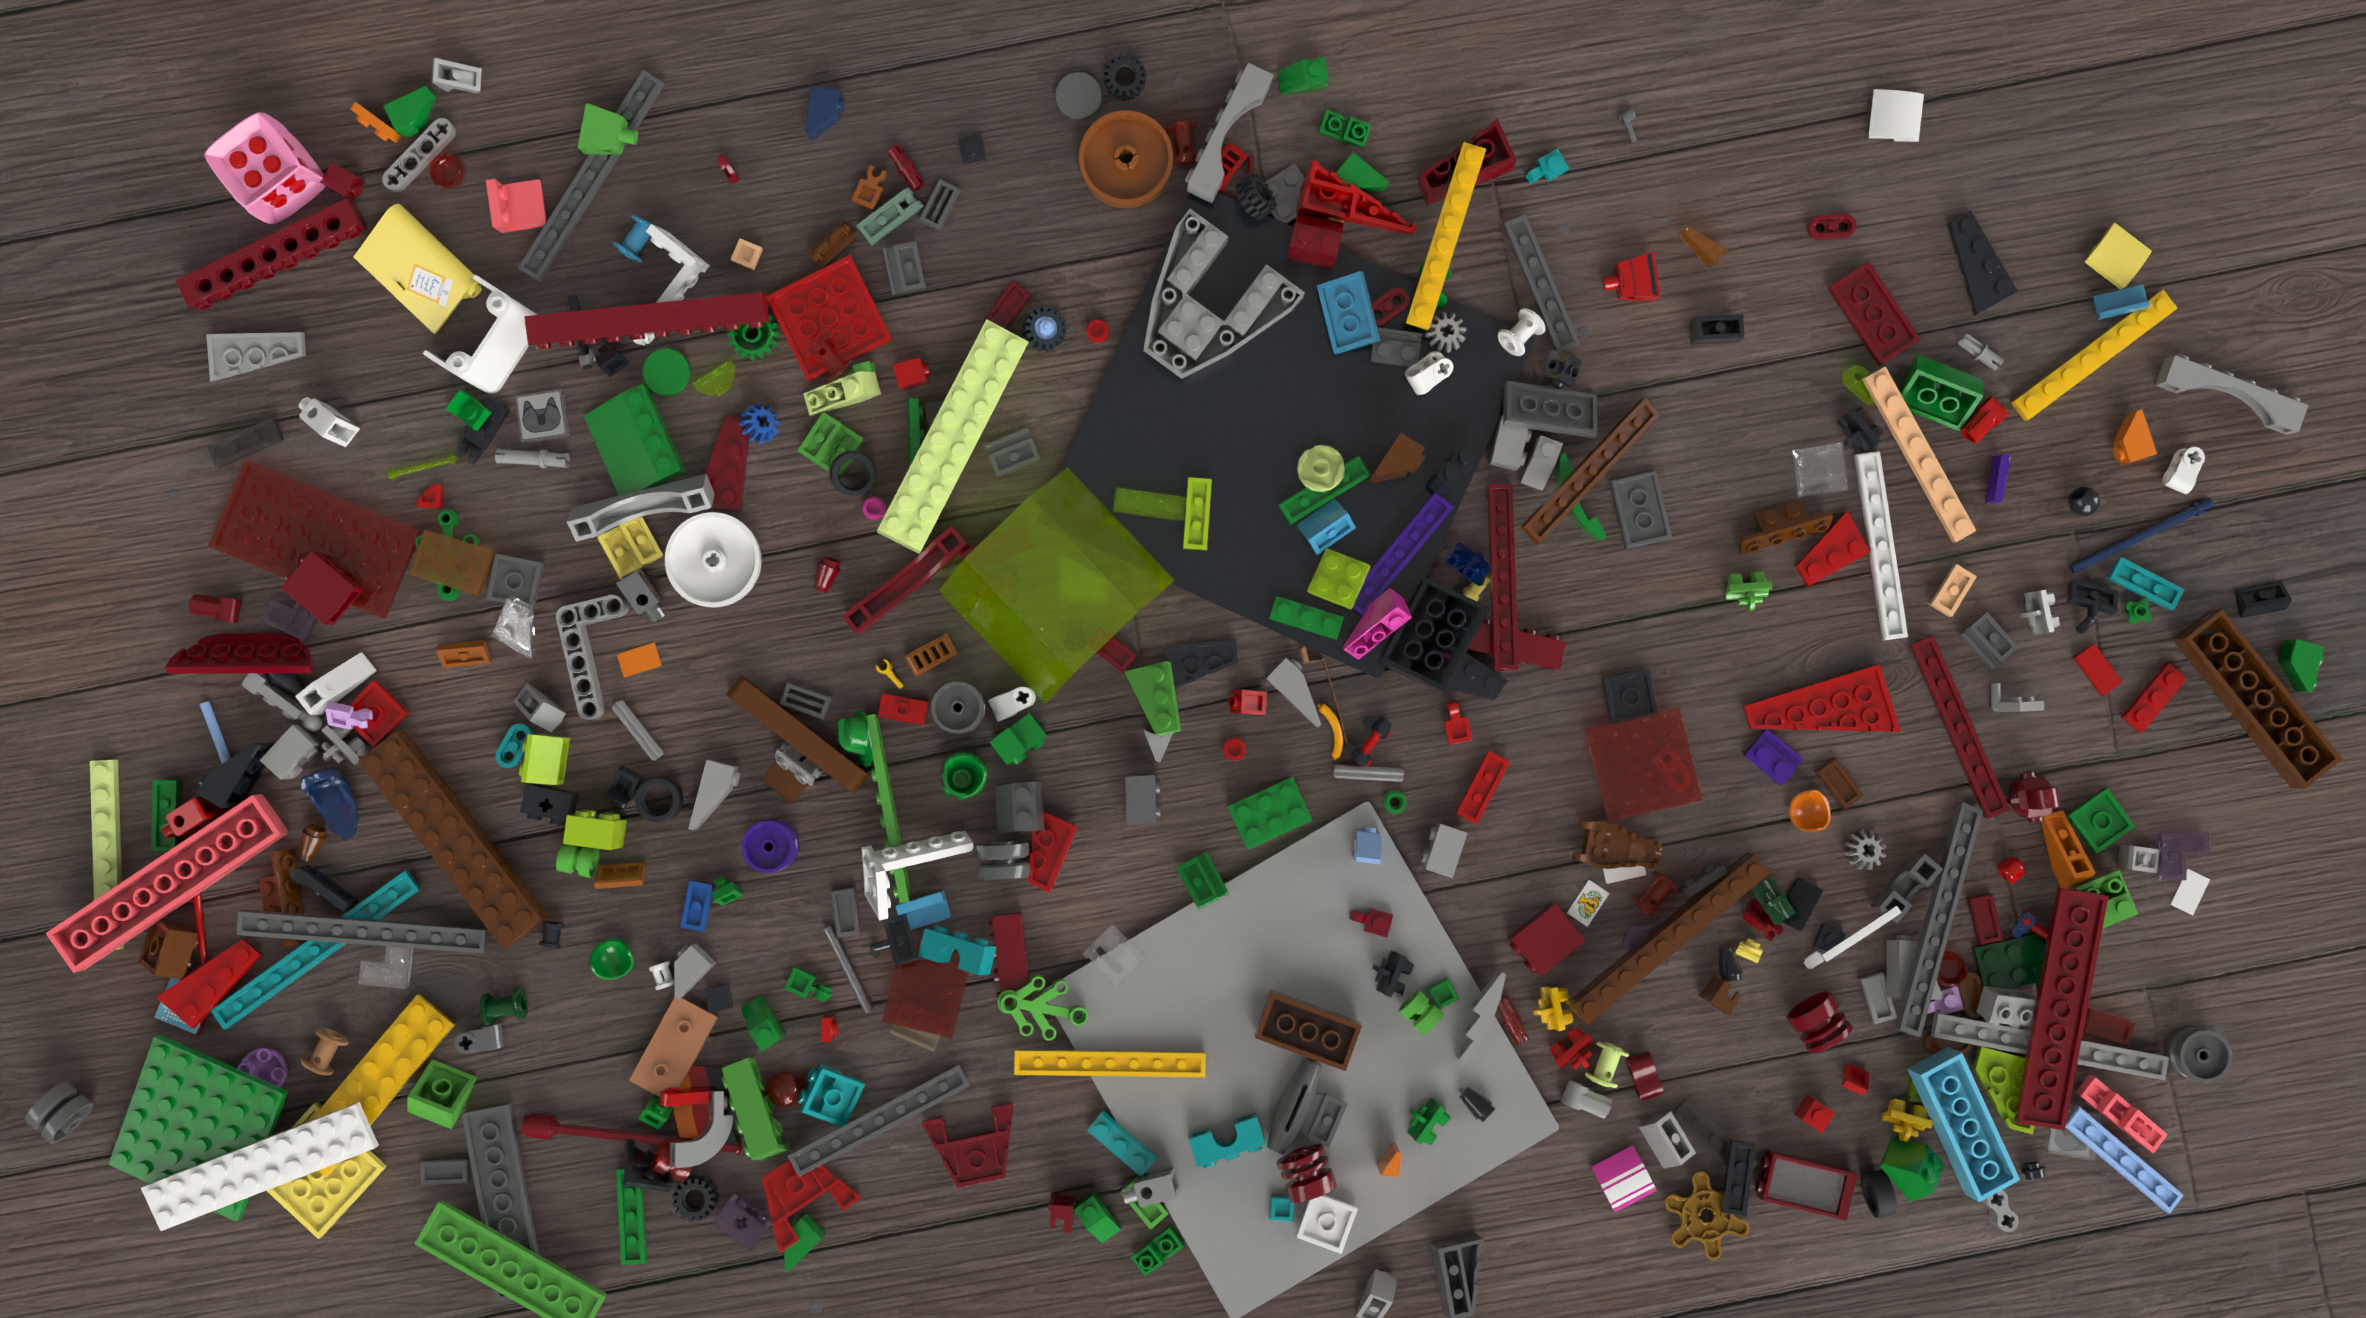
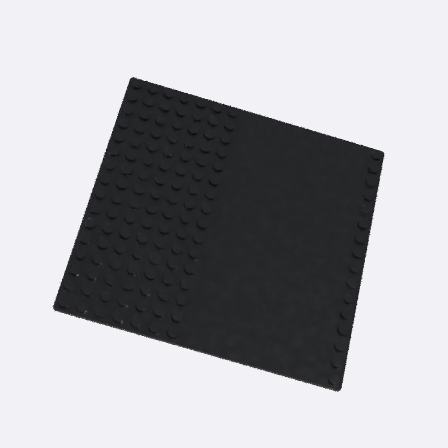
M1219 192L1213 203L1189 193L1038 520L1049 528L1370 676L1379 678L1385 669L1381 659L1397 630L1359 660L1343 649L1344 644L1362 616L1353 608L1351 610L1308 593L1307 590L1325 550L1317 555L1306 537L1297 527V524L1323 506L1290 525L1278 504L1306 488L1299 478L1297 466L1302 454L1306 450L1314 448V446L1325 445L1336 449L1343 458L1344 464L1359 455L1371 476L1401 432L1425 447L1422 452L1425 458L1413 474L1408 472L1405 477L1377 483H1370L1368 481L1370 477L1334 498L1348 512L1356 529L1335 542L1328 549L1369 564L1371 570L1435 494L1428 486L1431 477L1457 448L1466 444L1478 455L1475 465L1462 477L1461 481L1447 495L1443 496L1454 508L1385 589L1387 591L1391 588L1405 598L1409 609L1431 569L1503 412L1505 381H1517L1535 339L1531 336L1524 343L1525 353L1523 355L1514 356L1507 352L1498 340L1500 330L1510 331L1513 327L1446 297V304L1441 308L1435 309L1433 316L1436 315L1441 319V313L1446 312L1447 319H1449L1452 313L1455 314V322L1458 319H1462L1463 322L1459 327H1466V332L1461 334L1465 337V341L1458 342L1460 347L1457 350L1451 346L1450 353H1446L1445 346H1443L1440 353L1444 358H1448L1453 363L1452 373L1449 377L1435 385L1429 392L1417 395L1405 376V371L1408 367L1370 363L1372 344L1340 354H1334L1317 285L1359 271L1364 274L1371 304L1393 288L1404 289L1409 295V303L1406 309L1378 328L1422 333L1419 353L1420 361L1430 352L1437 351L1438 344L1436 343L1434 346L1429 345L1433 338H1426V333L1431 330L1406 323L1418 286L1417 283L1341 248L1338 249L1333 269L1287 259L1294 230L1293 226L1269 215L1257 220L1255 217L1250 216V212H1246L1245 206L1242 207L1240 202ZM1192 209L1228 236V243L1189 294L1191 298L1225 321L1266 264L1305 292V294L1291 312L1237 350L1181 379L1143 350L1153 295L1175 228L1188 210ZM1397 297L1392 299V302L1395 305H1399L1401 303L1400 299ZM1375 311L1374 317L1379 319L1382 317V314L1379 311ZM1445 328L1443 331H1441L1444 332L1442 334L1444 337H1447L1449 334H1451L1448 333L1450 331L1448 328ZM1188 477L1212 479L1207 551L1183 549ZM1276 596L1344 617L1337 640L1270 620L1269 617Z

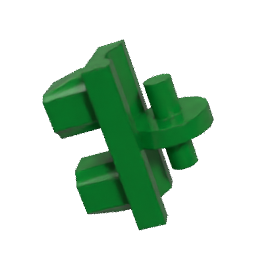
M1431 1097L1426 1106L1422 1104L1418 1111L1412 1107L1408 1111L1413 1115V1118L1409 1122L1411 1127L1407 1133L1420 1145L1422 1143L1432 1145L1437 1138V1134L1432 1130L1436 1123L1442 1127L1445 1126L1450 1120V1116L1445 1112L1446 1109Z

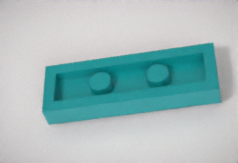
M2122 557L2116 559L2107 577L2110 581L2169 611L2175 610L2185 590Z
M1105 1111L1100 1113L1087 1130L1140 1177L1146 1173L1158 1158Z

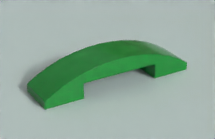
M1566 453L1558 456L1556 461L1558 486L1574 470ZM1578 502L1569 512L1573 520L1586 534L1599 542L1606 539L1607 536L1598 518L1594 517L1588 520Z

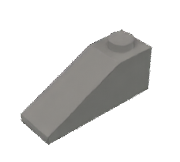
M1285 658L1268 675L1266 680L1318 728L1321 722L1305 677L1300 671L1302 666L1293 658L1290 661Z
M712 759L706 760L689 830L699 829L733 790V787L738 785L740 779L739 766Z

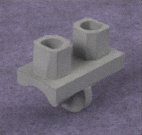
M2046 590L2024 593L2026 612L2019 615L2020 618L2028 617L2032 635L2054 632V628L2060 626L2059 616L2056 614L2051 615L2049 607L2055 603L2054 593L2046 592Z
M325 726L322 729L324 736L333 744L331 747L325 742L321 746L326 751L322 758L326 762L334 759L337 763H340L344 759L339 754L341 751L356 765L359 760L358 756L367 748L366 745L358 737L354 738L349 744H346L342 739L351 732L350 729L335 726L331 728Z

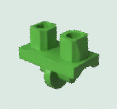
M1763 571L1751 573L1749 576L1750 583H1743L1741 574H1730L1727 579V589L1724 593L1725 600H1737L1738 605H1746L1748 611H1753L1756 603H1763L1762 597H1768L1769 589L1773 588L1772 581L1766 580Z

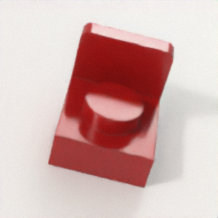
M1231 690L1229 697L1230 713L1266 715L1267 692Z

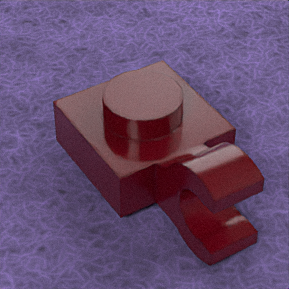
M1753 898L1747 903L1742 918L1759 932L1763 931L1765 938L1770 941L1775 936L1774 932L1778 935L1782 933V925H1774L1763 906Z
M1369 908L1368 914L1351 910L1349 919L1365 924L1363 931L1387 938L1393 914L1374 908Z

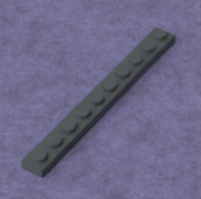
M642 70L616 111V114L623 116L628 122L627 129L637 130L665 86L661 80ZM589 154L518 269L537 281H542L620 155Z
M1957 802L1940 867L1943 870L1935 881L1895 1025L1896 1030L1915 1037H1921L1983 813L1982 809L1964 802Z
M244 909L238 911L237 935L483 954L486 952L488 929Z

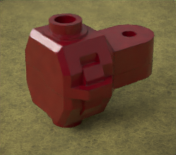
M2035 771L2020 773V778L2012 781L2009 790L2010 797L2006 798L2007 803H2011L2012 809L2019 817L2028 818V823L2044 821L2043 816L2052 814L2053 808L2060 807L2057 787H2053L2045 777L2035 776Z

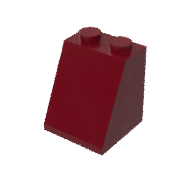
M1298 212L1287 259L1333 269L1341 241L1343 223Z

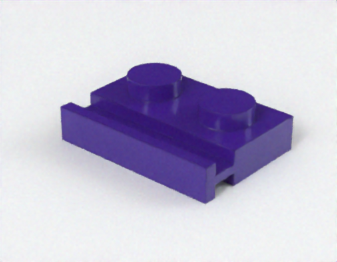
M1764 729L1763 733L1757 737L1743 756L1778 785L1782 786L1797 768V765L1803 761V758L1768 729Z

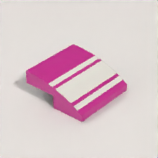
M1633 1145L1591 1167L1614 1213L1657 1191Z

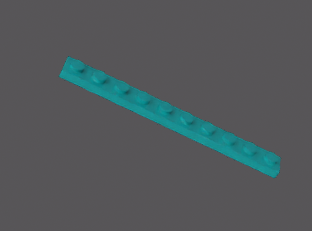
M406 870L341 917L380 920L422 889L411 873ZM308 940L216 1006L211 1012L224 1030L229 1029L347 943Z

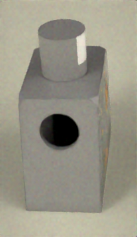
M1172 1167L1137 1178L1133 1183V1187L1122 1189V1194L1126 1204L1138 1201L1139 1206L1144 1207L1176 1199L1180 1189L1174 1168ZM1144 1187L1150 1188L1152 1193L1146 1192Z

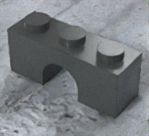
M1915 852L1870 904V907L1882 916L1897 906L1902 913L1889 921L1897 924L1912 907L1909 903L1912 896L1919 889L1929 887L1943 869L1926 854Z

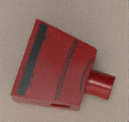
M1654 252L1619 262L1613 268L1614 275L1602 277L1604 291L1616 289L1618 300L1656 301L1661 296Z
M194 797L166 815L168 824L162 826V832L168 839L174 836L192 835L225 814L226 811L224 808L218 807L203 797Z

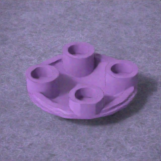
M257 1048L249 1052L237 1067V1069L277 1087H281L287 1077V1064L284 1057L276 1050L270 1048Z

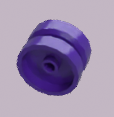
M778 819L761 821L751 826L745 833L741 844L742 855L747 864L754 870L762 873H773L790 866L797 858L800 849L799 837L795 829L787 822ZM769 842L773 844L772 850H769L768 848L770 846Z

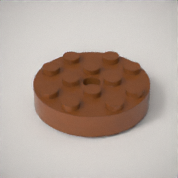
M1130 110L1115 111L1099 118L1086 131L1079 149L1080 171L1087 188L1100 201L1117 208L1140 207L1153 201L1166 188L1173 170L1172 145L1162 126L1148 115ZM1124 155L1132 157L1128 167L1126 163L1120 161V158Z

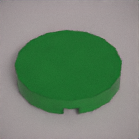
M669 348L659 349L651 353L643 366V379L647 386L655 393L663 396H672L682 392L691 378V368L687 359L678 351Z

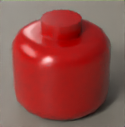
M2007 857L1997 866L2000 876L2011 884L2017 882L2025 874L2024 863L2019 858Z

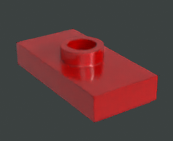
M882 694L878 717L925 725L929 702Z

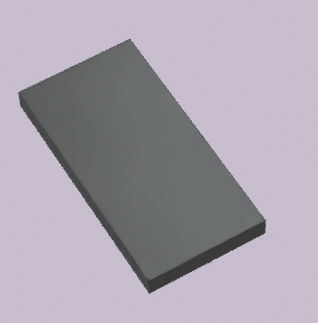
M1505 381L1503 390V425L1595 439L1597 436V394Z

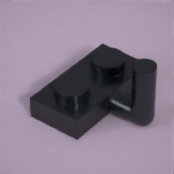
M2072 579L2068 583L2067 603L2087 608V617L2076 627V631L2079 634H2084L2097 621V611L2114 615L2118 611L2117 590Z
M902 914L884 919L883 924L888 939L872 943L870 946L871 955L878 957L881 953L880 951L890 948L895 967L919 961L907 915Z

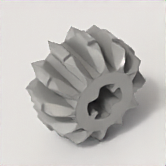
M1446 312L1441 313V319L1436 315L1432 318L1433 323H1431L1429 328L1431 331L1426 333V338H1433L1429 345L1434 346L1437 343L1438 352L1445 346L1446 353H1450L1451 346L1457 350L1460 347L1458 342L1465 341V337L1461 334L1466 332V327H1459L1463 320L1458 319L1455 322L1454 313L1450 315L1449 319H1447ZM1445 328H1448L1450 330L1448 333H1451L1447 337H1444L1442 335L1444 332H1441Z
M1858 830L1857 835L1851 834L1850 839L1852 843H1844L1845 846L1850 847V850L1844 852L1846 856H1851L1848 862L1856 864V868L1861 870L1864 867L1867 870H1872L1873 864L1881 865L1878 858L1886 857V854L1881 853V849L1887 847L1886 844H1879L1882 837L1880 835L1874 836V831L1868 830L1866 833L1864 830ZM1864 845L1868 846L1866 848V851L1868 852L1867 854H1863V852L1865 851L1863 848Z

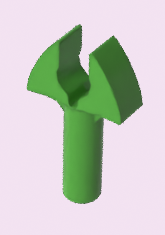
M868 361L852 365V369L833 375L832 381L858 371L875 372L874 363Z

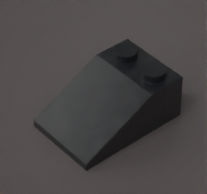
M253 743L205 775L199 783L200 788L196 794L220 808L237 806L248 798L266 767L260 759L275 743Z

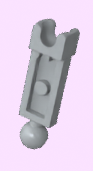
M249 673L245 677L241 685L253 694L263 695V700L272 706L277 705L283 710L282 714L291 720H302L304 728L310 732H315L321 728L323 724L322 718L319 715H310L300 703L271 684L272 680L268 678L269 675L266 673Z

